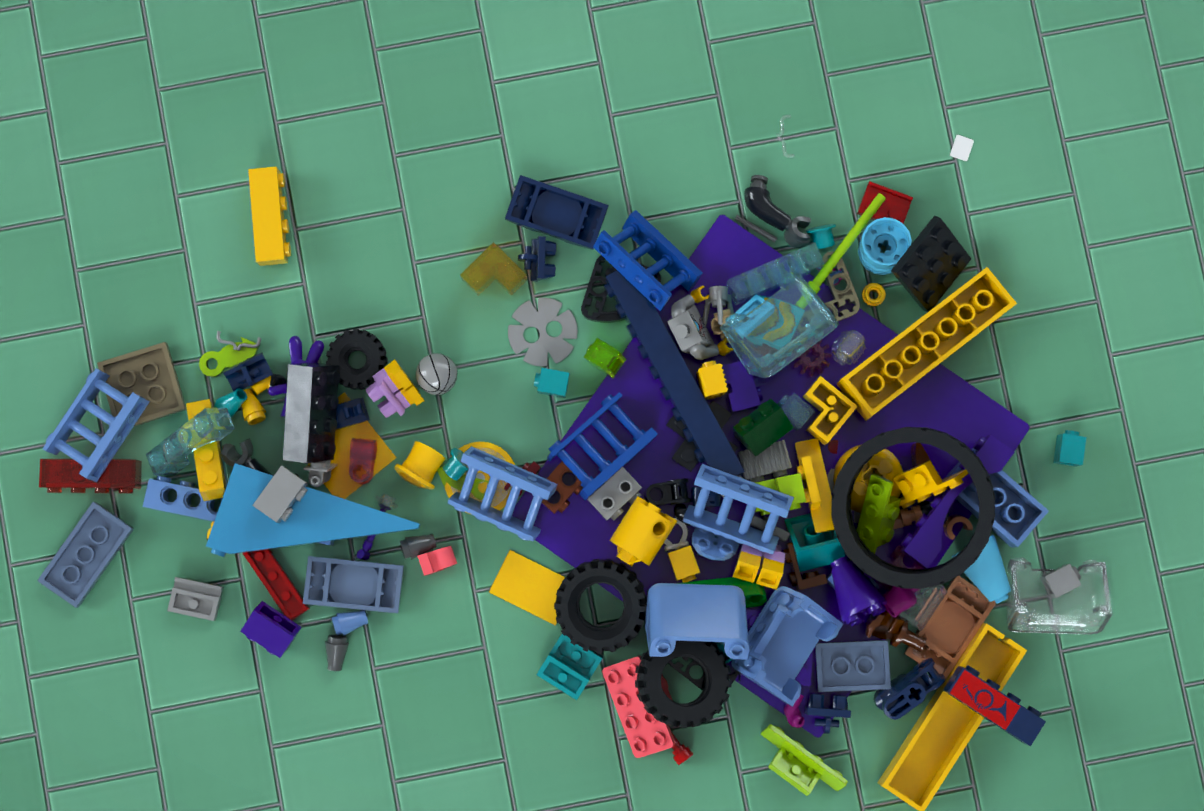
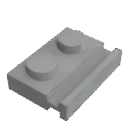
M175 577L167 611L216 621L221 593L224 587Z

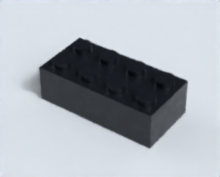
M324 363L288 364L283 445L284 461L309 464L334 460L336 451L335 431L337 429L336 412L339 403V365Z

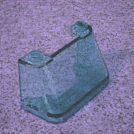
M790 272L781 278L782 282L779 285L781 289L747 315H738V313L730 315L726 318V323L720 327L748 374L762 378L776 374L839 325L834 314L800 273Z

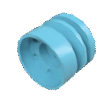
M884 217L874 220L866 227L859 242L858 256L860 262L865 269L873 274H891L892 268L911 246L910 232L903 223L896 219ZM882 245L886 247L885 253L880 252Z

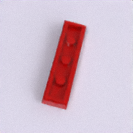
M270 549L243 553L284 616L293 621L310 609L307 604H303V597Z

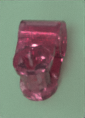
M352 438L349 475L358 484L364 485L373 479L377 440ZM361 467H363L367 473L363 474L360 478L356 472L361 471Z

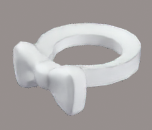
M677 520L676 524L680 525L683 530L680 542L672 544L666 539L664 542L666 545L664 547L665 551L678 550L689 546V542L686 541L688 535L687 527L679 520Z

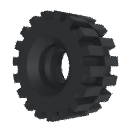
M353 329V331H343L344 334H338L335 337L336 340L334 342L331 341L329 344L330 350L326 352L328 357L326 364L339 365V383L344 387L353 390L366 389L365 387L375 382L372 376L383 369L386 363H388L387 352L380 340L366 330ZM354 351H361L366 355V363L360 369H354L348 363L349 355Z

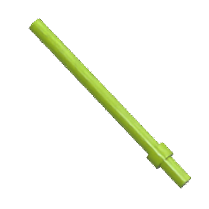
M878 193L813 281L807 283L804 287L805 291L794 304L795 306L803 309L812 296L815 297L821 290V284L886 200L882 194Z

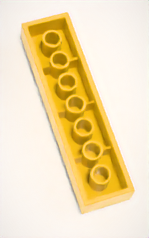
M986 267L844 376L837 383V386L847 398L858 406L856 410L867 421L1017 303L989 268Z

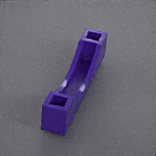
M988 435L985 438L980 437L973 447L976 450L974 453L980 458L988 474L1000 472L1015 453L993 435ZM960 464L959 468H961V471L965 470L963 465ZM970 474L962 478L964 482L953 489L947 486V490L942 496L938 494L930 504L933 508L928 515L924 513L915 525L918 528L913 535L908 533L901 542V545L904 546L901 552L923 569H928L942 550V531L946 515L955 498L967 486L973 483Z

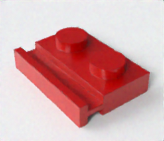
M869 181L857 214L862 216L874 198L880 193L886 200L871 220L886 217L896 219L904 224L913 197Z

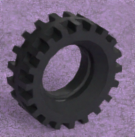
M593 559V561L580 564L562 581L556 593L557 597L554 604L557 615L556 621L562 628V634L564 636L567 635L571 640L570 643L574 646L577 644L583 647L584 651L592 650L596 651V654H602L604 651L614 652L622 646H627L638 635L646 616L647 595H645L642 582L636 577L637 574L627 569L626 565L618 564L611 559ZM605 583L611 585L619 591L623 598L624 609L622 616L616 623L610 626L598 627L591 625L580 612L579 602L581 595L586 588L593 584Z

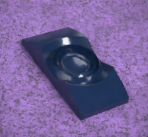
M520 175L505 220L531 231L555 237L566 243L594 250L593 246L597 241L609 205Z

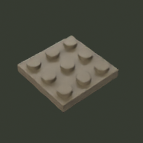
M163 342L97 363L99 370L110 375L106 383L127 397L134 392L150 401L134 426L187 410L168 343ZM106 394L112 416L116 417L122 409V404Z

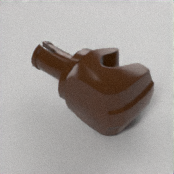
M885 611L876 616L870 614L867 618L865 629L867 637L870 638L872 635L880 639L891 640L890 644L894 647H897L902 642L918 652H921L927 639L908 630V622L900 615L894 618Z

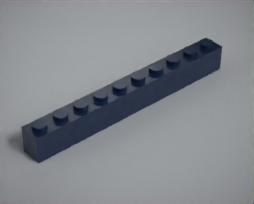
M615 271L607 275V284L604 285L608 296L610 298L614 296L618 303L615 305V308L621 318H626L629 324L626 328L631 338H637L640 344L637 347L643 359L647 358L651 366L648 368L654 380L659 379L663 387L660 388L663 397L666 401L670 399L674 408L671 411L677 421L681 420L685 426V429L682 431L688 442L693 441L696 447L694 453L698 461L737 477L743 475L745 471L654 305L620 272Z

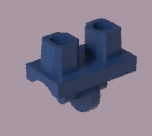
M538 236V239H532L531 246H525V254L518 255V261L524 262V270H531L530 281L538 282L542 279L555 277L556 267L554 264H545V256H555L556 243L546 241L544 236Z
M263 353L257 354L223 371L233 391L238 388L244 389L273 375Z
M810 693L808 706H805L804 713L807 715L824 716L823 719L815 718L814 723L815 726H823L824 734L830 733V727H839V720H831V717L851 718V710H848L847 696L833 695L832 708H825L824 695Z

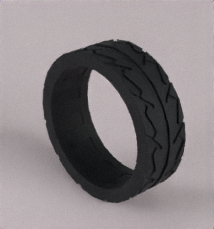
M903 427L883 432L864 442L850 455L837 475L832 494L831 517L835 533L846 555L864 573L879 582L895 587L924 589L944 584L961 575L978 559L989 541L995 520V494L990 476L980 458L965 443L948 433L931 428ZM917 442L929 444L948 452L968 471L977 490L979 521L968 545L954 558L944 564L928 569H907L883 561L871 552L860 539L853 523L851 494L857 476L863 466L875 454L898 443Z

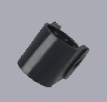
M688 478L650 485L644 492L645 501L655 506L691 502V498H688L686 484L689 482ZM653 488L659 489L662 493L661 500L653 501L649 496L650 490Z

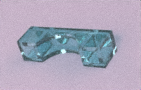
M227 408L203 409L149 451L146 456L153 475L177 474L190 464L187 457L189 453L203 445L220 441L235 430Z

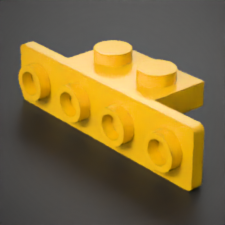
M815 438L796 442L795 449L799 462L797 474L801 473L805 487V503L809 504L814 530L816 533L835 530L831 517L832 495L819 441Z
M930 460L904 471L893 478L903 494L900 498L899 506L905 509L914 504L916 499L918 502H922L931 496L930 493L936 496L947 490V486L953 489L964 482L962 478L969 473L965 469L941 479Z

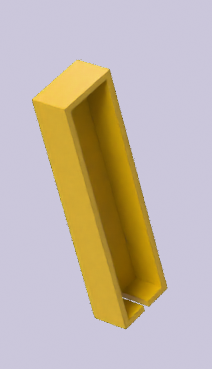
M987 623L981 625L877 782L918 811H925L984 719V717L943 691L958 666L966 668L967 665L974 668L980 673L978 675L979 678L985 682L987 679H990L1000 686L999 691L1001 692L1027 652L1025 648L1010 638H1005L1004 634Z

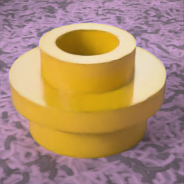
M870 283L862 291L863 301L873 307L880 305L886 296L884 288L878 283ZM871 291L877 293L876 299L870 298L869 293Z

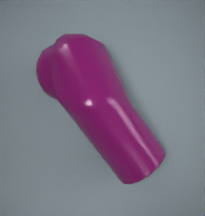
M801 694L793 707L788 704L784 707L788 723L796 728H801L805 723V719L798 708L804 698Z

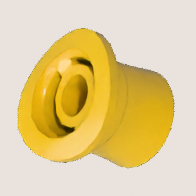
M415 441L402 465L396 464L394 468L410 484L433 490L435 486L431 482L435 473L445 461V457L428 445Z

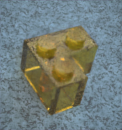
M494 242L460 274L461 279L478 296L494 280L511 296L528 280L527 275Z

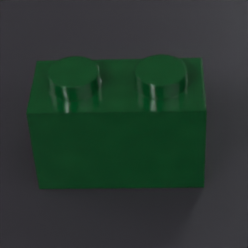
M769 399L750 415L742 418L733 427V433L735 438L756 457L794 427L783 409L772 399Z

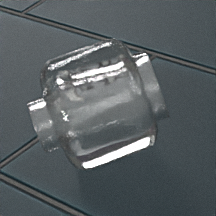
M855 330L842 331L831 345V351L834 354L833 359L840 365L856 364L866 351L865 338Z

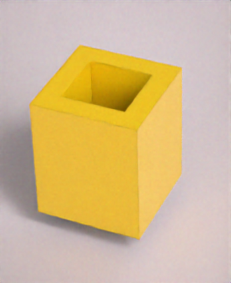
M691 545L667 553L677 581L682 579V582H689L696 579L695 574L700 573Z

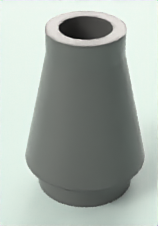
M433 534L405 537V540L400 541L404 558H411V560L437 547Z
M328 635V640L325 641L327 669L330 671H341L349 645L347 636Z

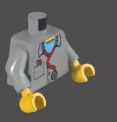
M704 286L692 290L690 295L676 301L671 307L672 318L668 320L670 329L682 352L691 354L697 360L707 359L718 354L726 356L735 349V347L729 348L726 345L731 341L730 338H725L717 345L714 344L694 305L709 298V295L702 296L701 289Z

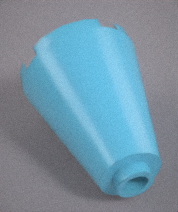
M991 535L978 559L964 573L989 602L995 601L998 604L1009 598L1007 593L1011 592L997 540L994 535ZM958 552V553L952 555L951 557L954 558V557L957 556L960 552Z

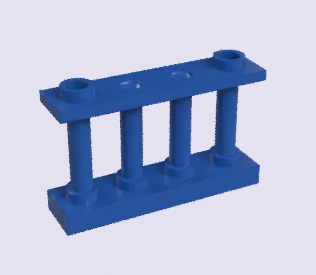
M637 210L630 213L622 227V232L611 237L603 230L593 246L598 253L660 311L672 295L670 292L673 289L682 285L687 291H690L703 274ZM631 237L639 247L628 253L620 243ZM646 253L656 261L647 269L636 261ZM663 269L673 277L664 285L653 277Z
M620 392L614 397L611 394L600 403L603 406L567 439L563 442L560 440L556 441L548 449L551 452L547 457L549 462L558 456L582 482L581 486L583 489L579 495L584 500H587L658 435L652 427L647 432L643 429L640 430L616 404L623 396ZM608 410L634 436L633 440L635 443L630 447L623 445L599 419ZM591 425L617 452L618 458L612 463L609 460L606 461L582 435ZM574 440L600 467L598 470L601 473L595 478L592 475L589 477L566 452L565 448Z

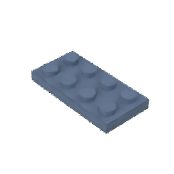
M92 502L37 581L75 608H79L134 528L98 503Z

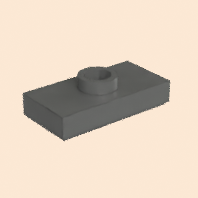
M753 516L750 526L764 532L768 517L763 516L760 519ZM777 526L773 532V536L779 537V540L782 542L787 541L790 535L789 532Z

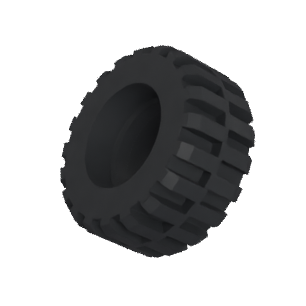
M676 641L674 651L664 657L649 656V650H647L640 657L641 662L635 672L637 673L635 688H638L639 694L637 696L643 702L644 709L652 714L656 720L681 728L700 726L701 723L712 720L713 715L719 714L723 709V702H727L729 694H727L728 687H731L732 680H729L728 673H731L730 666L726 665L724 661L726 657L723 652H719L717 650L718 647L713 642ZM678 657H688L695 660L701 666L704 673L703 690L697 699L689 703L681 704L672 701L665 695L661 685L664 667L671 660Z

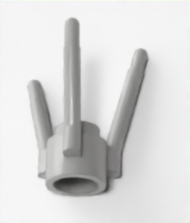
M726 286L710 287L709 298L705 300L702 320L706 326L710 305L712 304L713 308H717L718 324L722 325L723 308L726 307V304L727 308L730 309V314H734L731 295L728 294V287Z

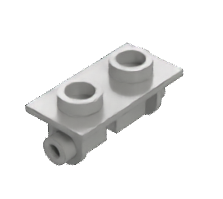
M331 460L315 462L304 467L303 470L309 471L310 485L319 487L329 481L331 470L337 464L330 463Z

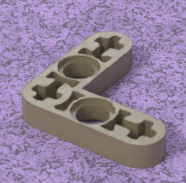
M834 251L824 254L820 261L821 269ZM842 258L835 266L836 272L841 270L842 273H838L833 277L828 275L826 278L834 300L808 309L801 316L808 320L814 317L812 312H815L816 319L820 325H816V321L809 323L808 329H806L805 326H800L798 322L795 329L799 333L807 334L850 318L859 311V299ZM837 278H842L846 282V288L842 291L834 287L833 283ZM845 300H848L849 303H854L852 312H849L848 309L839 312L841 317H838L837 308L846 304ZM823 308L832 310L833 318L831 320L825 321L821 318L820 312Z

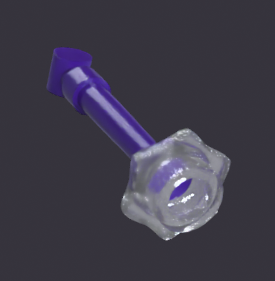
M384 493L381 497L376 496V500L381 507L380 511L386 512V510L398 507L394 503L396 500L394 497ZM376 535L367 536L362 545L363 548L357 551V558L362 560L369 559V550H371L374 544L373 541Z

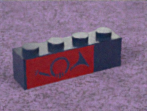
M968 665L966 668L958 666L943 691L1017 740L1031 747L1046 723L1045 720L1040 718L1042 713L1031 706H1028L1026 709L1019 704L1021 699L1010 692L1007 695L999 691L1000 686L990 679H987L985 682L978 677L980 673Z

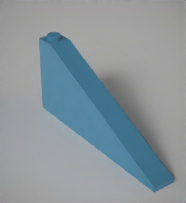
M235 463L206 546L212 548L211 553L225 557L226 553L238 554L419 529L421 524L309 487H305L308 491L300 502L296 500L292 505L293 512L286 521L282 520L280 523H276L252 506L273 478V475Z

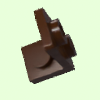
M792 542L785 544L786 549H783V553H785V562L791 565L792 572L789 573L792 587L796 586L797 590H803L827 584L826 575H819L818 570L805 573V578L802 579Z

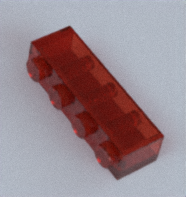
M40 459L39 488H46L47 493H62V489H71V493H86V489H95V493L108 494L110 489H119L118 493L133 494V489H141L142 461L112 459L99 480L94 482L79 474L82 470V465L73 459Z

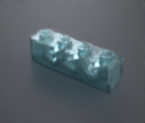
M813 243L730 278L726 285L735 305L751 299L756 294L759 296L820 270L825 263L816 243Z

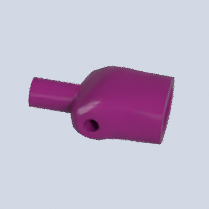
M893 586L883 595L887 601L885 605L886 611L896 618L917 603L914 593L919 589Z

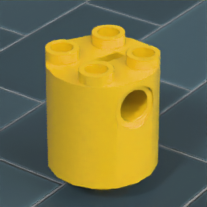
M637 496L609 540L617 546L618 554L616 557L630 566L640 561L650 566L677 523V520L661 512V509L652 503H648Z

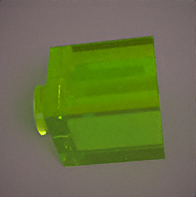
M596 338L594 343L588 347L584 358L592 366L611 378H614L626 360L617 349L599 338Z

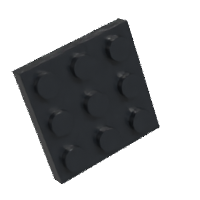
M934 216L892 268L891 272L921 309L929 312L967 266L971 257L943 220Z

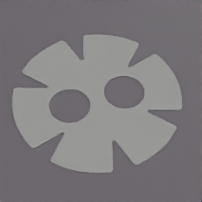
M538 298L537 312L529 300L519 306L513 313L512 318L523 325H509L508 338L515 354H519L526 348H529L523 361L535 366H547L549 352L557 364L565 359L574 347L563 340V338L577 339V323L570 310L557 316L562 306L561 302L551 298ZM551 321H558L562 325V333L557 337H551L546 332V326ZM528 327H535L540 333L539 339L534 343H528L523 337V332Z

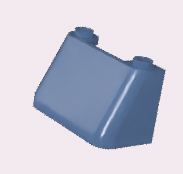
M657 583L651 586L648 591L645 616L649 656L664 657L670 655L675 649L676 641L724 642V651L728 657L748 660L749 642L744 592L741 588L731 585Z
M781 586L772 593L748 632V660L732 659V667L793 707L801 694V684L795 680L796 676L819 639L827 642L836 638L843 623L806 595L786 586Z

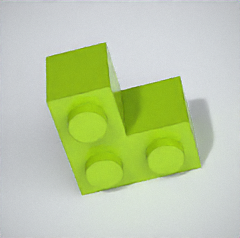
M801 473L755 482L756 484L794 497L790 510L801 508V503L806 502ZM756 507L755 512L760 511L761 516L770 514V512Z

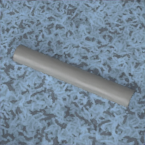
M739 215L736 216V221L738 220L741 224L743 223L748 228L750 227V229L755 230L760 235L762 234V236L767 237L772 242L774 241V243L777 240L770 233Z

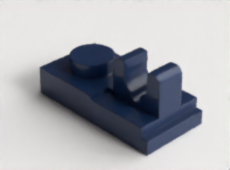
M364 398L354 399L337 406L336 430L370 420Z

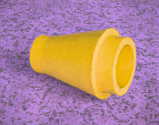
M251 388L244 389L247 394L246 401L241 405L244 421H247L248 425H255L266 419V410Z

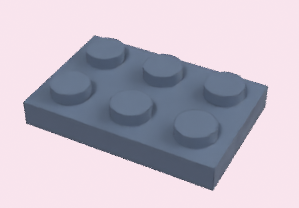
M888 640L816 644L818 692L891 689Z

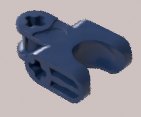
M928 658L913 667V670L907 674L898 675L891 680V689L877 690L874 694V702L890 719H900L921 704L926 695L940 687L946 678L943 674H938L933 667L935 664L934 660Z

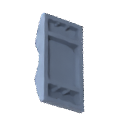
M308 556L303 604L399 613L404 566Z

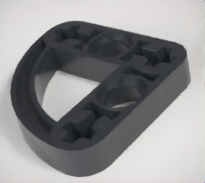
M601 255L595 262L581 306L582 315L587 320L600 323L625 320L626 318H621L617 311L602 312L608 294L606 290L600 294L592 290V285L596 281L607 284L606 278L595 276L596 273L601 275L602 266L599 264L600 262L604 263L606 260ZM614 267L607 268L605 276L617 270ZM658 272L654 275V278L661 283V275ZM589 295L594 298H602V302L596 301L595 309L598 312H593L592 315H588V310L585 309L586 306L590 307L593 298H588Z

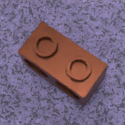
M563 461L547 478V480L558 484L556 491L561 496L559 502L551 504L546 499L542 500V504L554 514L557 511L562 513L571 503L568 501L569 497L573 493L578 495L583 489L581 486L582 482L577 477L576 482L571 486H567L562 482V477L565 473H573Z

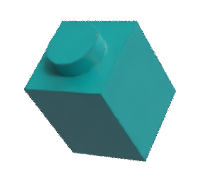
M541 368V373H536L534 387H538L537 392L540 394L566 398L570 373Z
M1065 430V434L1057 435L1053 463L1076 467L1082 466L1087 437L1079 436L1080 432Z

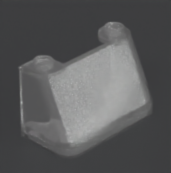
M1025 558L1009 560L1007 578L1011 592L1007 593L1009 596L1007 599V627L1010 631L1097 634L1105 628L1113 615L1105 562H1097L1095 560L1084 561L1077 569L1081 575L1079 580L1081 586L1058 598L1051 599L1039 577L1055 569H1032L1031 562Z

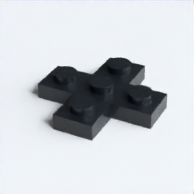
M712 401L709 407L722 429L732 414ZM673 415L666 426L685 440L671 459L691 472L698 463L694 453L696 447L693 441H687L682 431L685 429V426L681 420L677 421ZM728 441L735 452L738 447Z

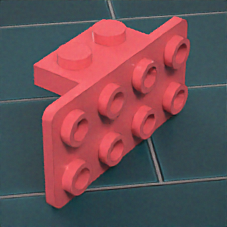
M641 656L607 666L602 670L633 755L636 758L672 748L675 745L669 725L656 720L652 714L648 713L644 709L643 702L637 696L639 692L638 688H635V680H637V673L635 672L637 666L640 665ZM662 674V689L665 695L672 700L668 690V683Z

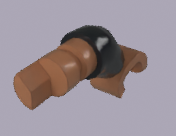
M932 501L918 502V505L911 507V510H908V508L901 509L893 529L912 525V522L915 521L916 523L924 513L928 515L933 508L930 506ZM948 512L943 525L944 532L951 540L955 538L952 527L957 522H962L964 529L973 530V526L967 518L958 514L949 516Z

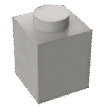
M1071 564L1063 565L1039 577L1051 599L1058 598L1081 586L1079 581L1081 575L1075 566L1072 567Z

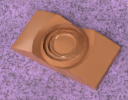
M961 576L953 578L938 598L928 617L916 631V634L927 639L921 652H918L908 646L904 654L918 664L928 658H932L935 662L933 666L938 674H943L947 679L996 602H989L977 587Z

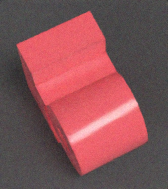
M452 546L417 556L424 576L458 564Z

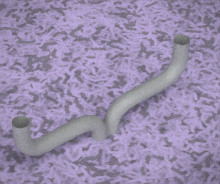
M217 331L216 335L218 342L232 345L233 350L240 351L241 347L256 348L261 343V338L258 337L255 345L242 343L237 347L232 341L220 339V331Z

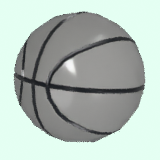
M440 353L427 355L417 366V383L429 394H445L454 387L457 381V367L446 355Z

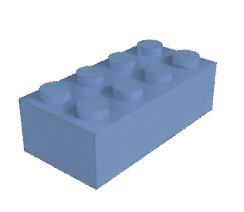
M958 462L946 477L960 472L961 468H959V465L961 463ZM1001 470L1000 472L989 474L995 494V520L992 531L1011 548L1019 547L1049 510ZM973 482L955 499L979 519V499Z

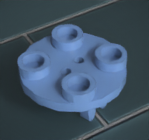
M699 527L695 528L691 537L692 545L697 551V555L711 560L725 561L736 554L739 543L715 535Z

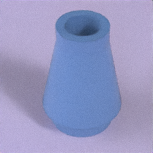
M365 610L336 613L337 616L331 617L337 636L341 634L345 636L355 629L368 624Z

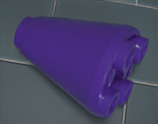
M848 556L841 557L831 563V573L840 617L843 623L851 624L853 627L864 622L863 617L870 614L876 616L887 610L885 607L887 604L885 597Z

